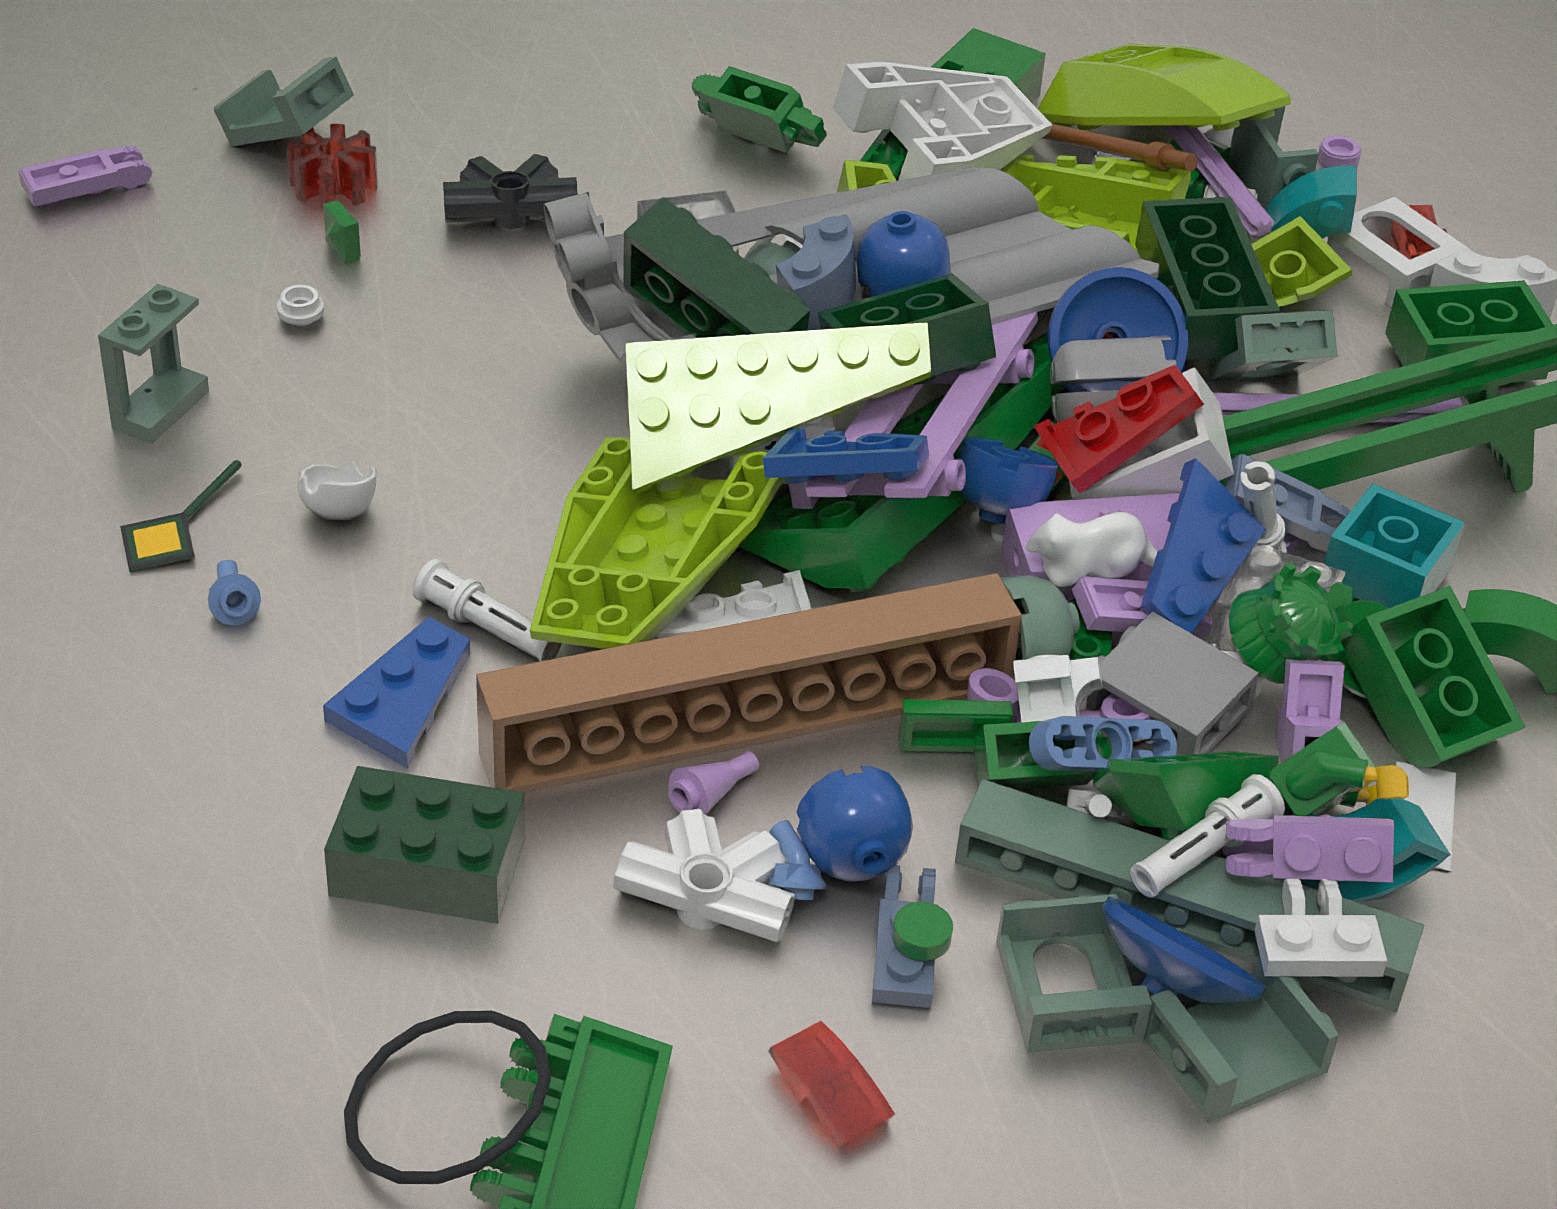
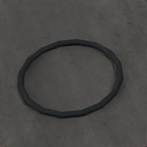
M492 1010L453 1011L417 1023L383 1045L357 1075L344 1109L346 1143L367 1171L397 1184H441L478 1172L515 1147L540 1115L551 1081L546 1047L524 1022ZM456 1023H492L518 1033L532 1049L535 1056L538 1080L528 1110L505 1138L476 1158L438 1171H400L375 1160L359 1140L356 1112L367 1083L392 1054L419 1036Z

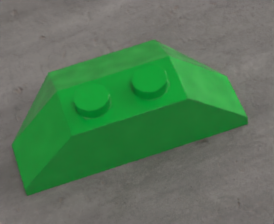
M1223 751L1110 759L1107 762V767H1101L1093 774V786L1103 795L1107 796L1112 803L1138 825L1161 828L1162 838L1174 839L1204 819L1206 810L1213 801L1218 798L1228 799L1240 791L1243 781L1251 775L1258 774L1266 777V774L1279 764V756Z

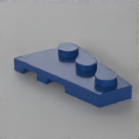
M790 429L763 457L765 478L783 477V482L788 484L808 482L814 476L833 475V480L846 482L860 479L865 473H883V477L886 479H903L914 475L915 471H918L929 457L927 436L871 433L857 438L856 442H850L845 437V431H827L823 433L824 436L807 439L805 429Z
M1196 458L1184 463L1180 480L1184 482L1178 501L1171 505L1167 519L1171 525L1163 549L1157 551L1141 604V608L1148 615L1153 611L1191 634L1266 530Z
M428 617L323 705L324 721L402 766L409 768L415 757V746L422 734L427 735L434 722V712L442 697H447L471 654L470 638Z

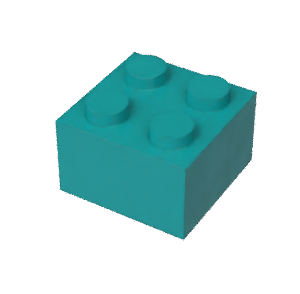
M1372 483L1331 535L1319 582L1328 586H1332L1336 582L1344 583L1354 587L1353 597L1360 600L1377 602L1388 608L1434 592L1453 566L1465 522Z

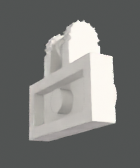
M1327 879L1320 880L1317 890L1320 915H1305V894L1301 880H1284L1281 895L1284 915H1258L1255 926V935L1264 976L1383 977L1387 957L1376 916L1342 915V897L1338 889L1339 885H1337V881Z

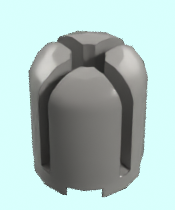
M1164 335L1069 341L1060 346L1053 358L1050 368V384L1138 381L1172 365H1176V360L1165 359L1162 344L1171 340V338ZM1119 390L1056 394L1051 396L1052 412L1057 423L1075 416L1073 408L1089 401L1096 407L1116 398Z

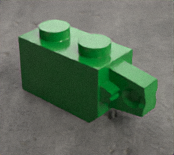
M1041 721L983 725L973 738L978 787L982 779L1015 790L1087 785L1093 779L1095 772L1053 771L1039 766L1030 752L1029 738L1034 726ZM1100 730L1095 739L1096 749L1102 758L1108 760L1112 754V742L1109 736L1102 737ZM1053 736V744L1062 748V750L1075 748V739L1058 740Z

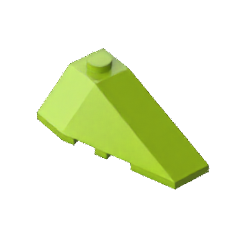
M1301 216L1251 244L1278 307L1313 298L1352 276V269Z

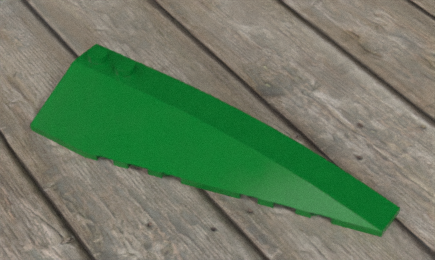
M1048 332L1024 345V349H1031L1033 352L1034 372L1032 377L1022 378L1019 383H998L964 438L979 437L1004 442L1003 447L1015 450L1051 406V396L1060 394L1065 388L1064 385L1050 384V368L1052 363L1048 351ZM946 395L938 397L897 422L890 434L920 435ZM964 438L953 454L954 460H957ZM788 488L769 503L757 526L739 547L791 572L800 570L802 577L825 588H849L851 592H861L874 587L878 583V578L890 567L904 561L906 558L905 554L966 501V498L961 491H951L949 496H926V498L847 495V497H820L812 509L793 508L790 489Z

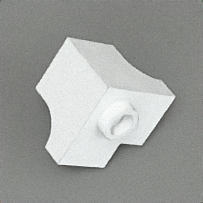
M1039 655L1026 660L1013 661L1021 722L1044 721L1059 716H1079L1080 707L1085 698L1091 693L1103 689L1098 657L1070 660L1069 655Z

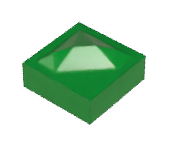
M338 200L323 204L326 242L345 264L359 261L361 257L359 223Z

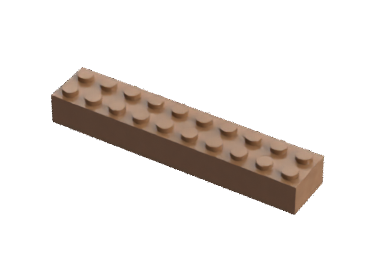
M998 573L479 673L476 674L479 755L491 787L526 793L901 715L903 699L966 700L969 678L974 671L988 668L1006 673L1010 677L1013 676V661H1015L1022 615Z

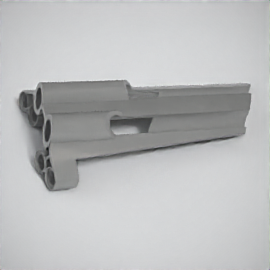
M977 166L697 219V223L713 235H720L725 238L732 247L779 234L789 236L803 245V226L820 222L827 217H838L847 214L854 233L857 280L856 290L850 301L852 303L872 297L870 286L863 282L861 287L857 274L858 245L869 226L883 217L899 211L923 216L934 222L948 241L951 273L989 303L992 325L1054 308L1063 293L1072 284L1098 270L1113 267L1132 268L1147 273L1154 278H1158L1160 271L1158 263L1141 259L1138 252L1126 240L1114 232L1092 225L1070 229L1038 211V203L1034 195L1022 182L1001 170L988 167L979 169ZM589 192L544 203V216L558 268L567 282L566 288L571 304L583 325L592 334L600 335L622 364L626 379L625 343L696 338V333L684 335L624 287V233L608 237L604 236V221L601 215L596 216L589 199ZM777 274L770 275V279L777 284Z

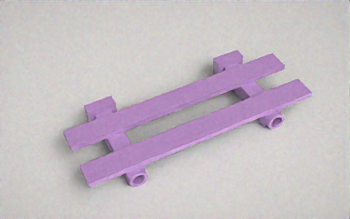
M1037 312L992 325L996 350L995 358L982 361L977 368L972 370H952L935 375L934 380L925 383L953 385L920 433V435L927 436L929 457L920 469L915 471L914 475L903 479H886L883 477V473H865L860 479L846 482L833 480V475L814 476L808 482L789 484L793 508L812 509L820 497L883 495L890 498H926V496H949L951 491H961L964 488L966 479L965 465L962 460H954L953 454L998 383H1019L1022 378L1032 377L1034 372L1033 352L1031 349H1023V343L1038 321ZM912 384L882 397L868 399L845 431L847 441L856 442L857 438L871 433L890 434L923 384Z

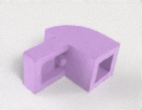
M1286 659L1282 708H1277V745L1281 763L1343 722L1340 719L1344 665L1341 662Z

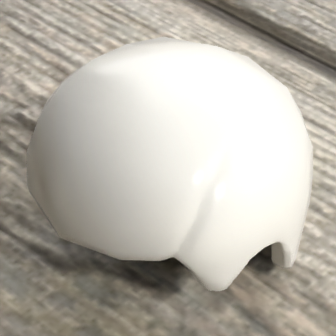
M355 461L347 462L340 469L331 465L312 464L299 473V497L305 506L319 517L326 520H351L363 514L371 504L376 487V468L373 466L369 467L367 473L363 475Z

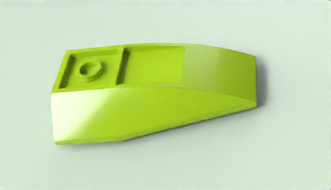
M1128 43L1063 62L1042 99L1038 110L1053 124L1066 127L1077 125V129L1084 131L1096 129L1103 125H1187L1188 128L1213 125V129L1219 131L1239 127V120L1247 117L1249 120L1274 116V109L1290 105L1291 99L1290 95L1272 80L1230 57L1193 47Z
M606 437L566 497L529 630L531 639L608 649L649 641L655 638L678 616L757 526L783 481V477L765 478L763 457L767 453L762 451H743L727 480L685 476L677 478L673 476L651 485L650 489L634 495L632 490L630 439L626 437Z

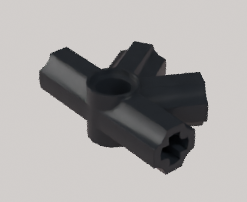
M533 154L515 171H502L483 156L469 159L467 166L460 172V181L443 182L445 223L492 221L494 225L504 229L522 228L527 226L533 219H545L544 203L578 195L576 177L558 178V169L549 162L547 156Z

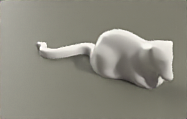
M1127 512L1110 513L1082 523L1072 522L1056 513L1042 524L1026 545L1028 552H1036L1042 555L1044 571L1049 580L1057 587L1072 586L1083 576L1121 578L1132 573L1137 567L1138 562H1144L1153 568L1158 551L1146 537L1141 522Z

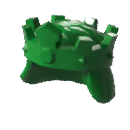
M1292 562L1285 564L1278 574H1273L1270 582L1261 588L1244 591L1237 595V599H1234L1229 613L1230 634L1233 635L1231 640L1235 649L1239 650V656L1244 663L1248 664V667L1259 672V677L1275 684H1284L1286 659L1326 661L1327 655L1345 650L1340 642L1342 639L1353 635V624L1350 622L1341 623L1338 608L1344 609L1353 604L1354 587L1336 582L1329 587L1330 591L1327 592L1317 583L1321 577L1320 570L1309 566L1305 571L1299 573L1295 572L1296 567Z

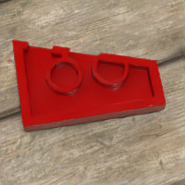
M1172 365L1120 388L1116 398L1096 407L1089 401L1073 408L1075 416L1054 425L1048 419L1034 425V428L1071 484L1081 494L1199 409L1204 403L1177 366Z

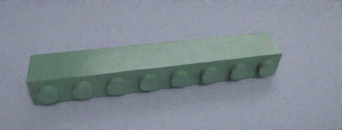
M982 779L960 824L955 863L1061 899L1075 898L1082 895L1117 894L1119 900L1162 920L1212 950L1253 964H1257L1259 956L1255 935L1258 915H1284L1281 895L1283 883L1286 879L1273 878L1272 874L1263 877L1235 876L1234 874L1227 873L1226 859L1211 855L1194 869L1189 870L1166 886L1155 897H1147L1134 885L1130 869L1134 864L1143 861L1169 843L1170 840ZM1302 884L1305 894V915H1320V908L1317 902L1318 889ZM1342 897V915L1376 916L1387 957L1383 977L1296 976V978L1397 1012L1425 925Z

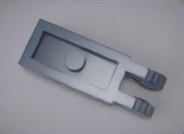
M1239 454L1231 460L1234 475L1227 477L1226 489L1244 506L1241 472L1246 473L1244 467L1257 460L1244 454ZM1273 468L1275 472L1276 513L1281 516L1285 523V532L1308 541L1310 547L1327 552L1331 535L1349 514L1350 510H1348V507L1340 505L1339 502L1324 496L1323 491Z
M896 865L886 872L884 899H880L872 1002L931 1008L935 959L928 961L911 959L896 948L892 938L894 919L897 912L905 905L914 903L897 901L898 893L901 892L902 873L900 872V865ZM923 868L922 874L919 876L918 894L920 895V902L934 904L936 869Z

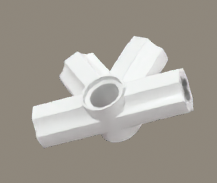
M701 809L682 810L677 817L666 821L665 836L669 853L634 841L627 842L614 875V889L675 908L679 919L693 929L706 930L723 924L774 942L782 940L794 906L795 894L766 885L769 878L774 875L776 863H787L780 850L779 842L766 830L761 833L754 831L722 850L714 817L705 815Z

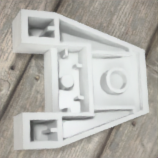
M890 62L846 64L833 105V109L853 132L867 133L873 130L890 129L905 146L908 152L898 181L977 166L979 169L988 167L1001 170L1048 134L1052 127V124L1006 76Z

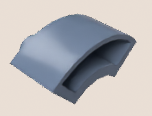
M847 214L838 217H827L820 222L803 226V247L792 258L776 264L777 284L785 291H792L800 296L807 308L810 309L808 331L820 328L818 312L848 304L854 296L857 282L854 233Z

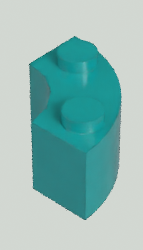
M1334 166L1320 169L1301 176L1288 184L1272 199L1266 208V212L1274 221V225L1270 230L1273 232L1301 216L1322 239L1332 234L1351 233L1357 198V166Z
M1376 798L1370 804L1353 812L1332 816L1394 820L1393 882L1335 880L1337 885H1339L1338 889L1340 890L1341 897L1357 903L1389 894L1414 882L1451 855L1420 806L1404 799L1382 800ZM1299 879L1303 885L1315 889L1319 888L1320 880Z

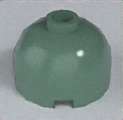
M1015 575L1001 578L1022 615L1015 661L1026 660L1039 655H1069L1074 642V634L1079 631L1080 627L1079 615L1075 605L1072 602H1067L1064 594L1049 580L1031 575ZM1013 669V676H1012V678L1015 680V674H1014V669Z

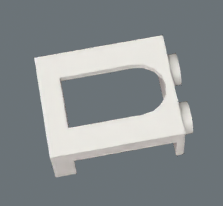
M1396 197L1354 213L1351 233L1332 234L1328 236L1327 244L1339 256L1353 252L1391 279L1385 303L1392 307L1396 289L1429 287L1436 262L1463 248L1470 250L1467 246ZM1396 221L1435 249L1409 260L1381 239L1391 235L1393 223Z

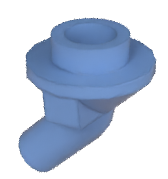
M223 560L217 564L218 579L209 588L207 598L209 609L213 616L223 624L232 626L244 624L251 620L259 610L261 603L260 590L255 582L246 575L238 574V567L235 561Z
M788 820L780 821L770 829V834L779 842L780 850L787 863H776L774 875L769 878L768 885L778 886L781 890L795 894V899L813 900L814 889H826V882L821 878V869L817 865L810 864V856L791 823Z

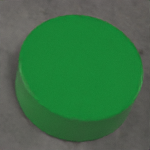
M929 902L907 904L897 912L894 919L892 934L894 945L902 954L911 959L920 961L937 959L950 948L953 921L950 915L936 904Z

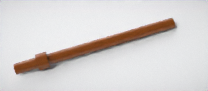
M1052 124L1050 132L1041 138L1144 161L1149 167L1160 170H1168L1172 167L1193 171L1198 163L1195 154L1175 150L1171 144L1157 141L1145 144Z

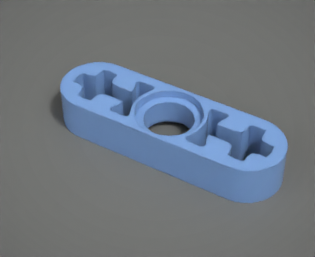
M1059 716L1036 724L1029 738L1030 752L1036 763L1044 769L1053 771L1097 772L1101 767H1107V762L1110 759L1170 756L1177 753V742L1174 733L1168 725L1158 720ZM1100 730L1104 731L1112 742V754L1108 760L1102 758L1096 749L1095 739ZM1053 736L1058 740L1075 739V748L1062 750V748L1054 746ZM1144 740L1146 743L1152 744L1153 753L1150 750L1132 751L1133 742Z

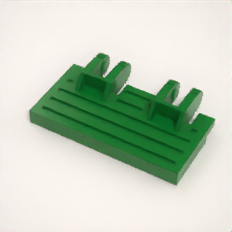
M554 1014L546 1040H540L546 1047L551 1076L541 1113L515 1147L487 1165V1167H492L493 1170L499 1169L502 1173L490 1169H482L476 1172L472 1177L470 1191L473 1192L472 1195L477 1197V1200L489 1202L490 1205L496 1206L498 1209H634L673 1046L584 1015L581 1022ZM520 1037L519 1039L515 1038V1041L512 1042L509 1057L512 1058L511 1062L516 1063L518 1068L511 1067V1069H506V1072H503L500 1088L503 1089L502 1093L507 1094V1097L510 1096L513 1099H519L520 1102L526 1103L527 1111L537 1084L538 1074L534 1052ZM491 1136L490 1139L486 1138L485 1142L483 1141L480 1154L503 1138L499 1136Z

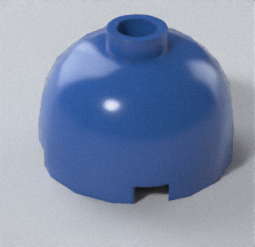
M899 211L885 216L870 225L859 242L857 254L858 282L861 287L863 282L870 286V294L875 296L951 274L948 241L938 226L923 216L906 211Z
M966 437L957 457V460L964 462L966 471L965 485L961 492L969 503L980 508L979 517L991 522L1005 524L1009 509L1031 506L1038 502H1045L1049 498L1057 477L1058 462L1021 446L1019 451L1003 447L1004 442Z
M860 766L863 773H853L845 776L842 769L829 773L810 787L799 802L796 812L800 819L798 828H796L797 834L807 849L811 860L822 872L846 882H864L885 874L887 870L896 866L906 854L912 836L913 821L911 811L901 786L889 772L873 766Z

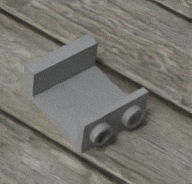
M1152 611L1137 627L1135 625L1130 626L1123 633L1118 645L1106 657L1103 655L1098 657L1103 689L1087 696L1086 705L1088 709L1097 711L1102 706L1103 700L1113 693L1177 731L1176 755L1209 753L1253 708L1259 672Z

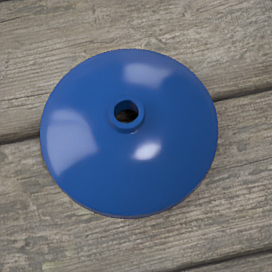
M1124 267L1106 268L1092 272L1072 284L1063 293L1053 310L1048 327V351L1051 363L1060 346L1072 340L1102 339L1106 333L1111 334L1114 339L1167 335L1171 340L1162 343L1165 359L1176 360V366L1180 372L1183 368L1188 349V330L1185 328V316L1171 291L1159 280L1147 273ZM1135 381L1063 385L1071 393L1120 390V388Z
M1110 896L1107 897L1102 906L1105 922L1118 948L1135 967L1147 974L1142 985H1146L1147 989L1154 994L1171 989L1176 997L1180 993L1190 999L1209 1004L1247 1003L1259 999L1265 991L1266 985L1255 976L1162 920Z

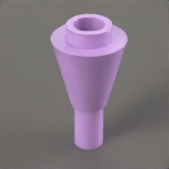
M747 751L727 762L721 761L677 768L669 776L668 796L670 802L678 812L701 809L706 815L738 780L759 769V761L754 753Z

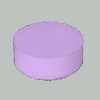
M1340 135L1329 136L1320 143L1318 161L1326 168L1358 166L1362 149L1355 140Z

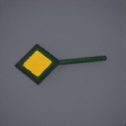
M234 460L182 513L120 526L129 572L195 558L187 521L241 468L242 463L239 460Z

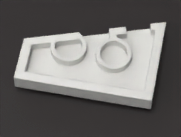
M800 570L783 574V583L762 588V584L759 581L742 584L741 593L726 598L712 593L694 596L678 616L655 639L809 610L811 606Z

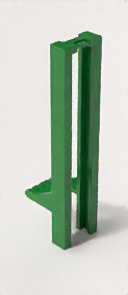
M1557 324L1224 416L1223 422L1231 460L1239 454L1246 456L1254 455L1463 396L1470 405L1265 462L1272 468L1320 490L1486 444L1499 466L1503 468V472L1510 480L1514 490L1518 493L1525 492L1533 484L1535 429L1557 424V380L1499 396V386L1557 370ZM1227 478L1219 481L1225 488Z

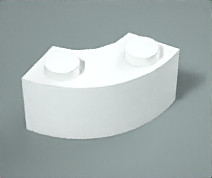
M1463 248L1435 263L1429 287L1525 280L1550 319L1557 298V272L1548 267L1542 260L1533 258L1528 254L1517 258L1497 259L1479 255Z

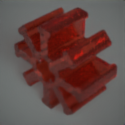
M333 123L330 124V138L324 139L312 128L304 135H301V144L294 141L288 143L290 186H295L296 199L302 203H306L308 199L320 194L321 208L323 209V204L336 201V195L342 194L352 201V205L357 206L366 201L365 189L377 190L376 146H371L370 134L366 131L359 130L357 134L346 138L345 125Z

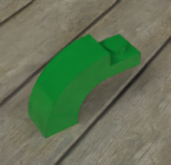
M1480 589L1469 591L1466 607L1463 610L1486 654L1507 657L1523 664L1538 677L1546 694L1557 693V605L1543 598L1512 590Z

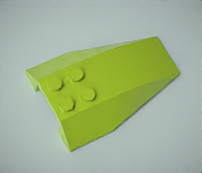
M1020 154L1001 169V171L1010 174L1022 182L1032 192L1038 203V211L1070 229L1088 225L1105 228L1126 240L1136 251L1135 242L1143 201L1185 199L1191 180L1190 171L1176 168L1160 170L1151 168L1146 163L1111 157H1097L1095 165L1077 164L1076 156L1059 155L1057 163L1034 162V154Z

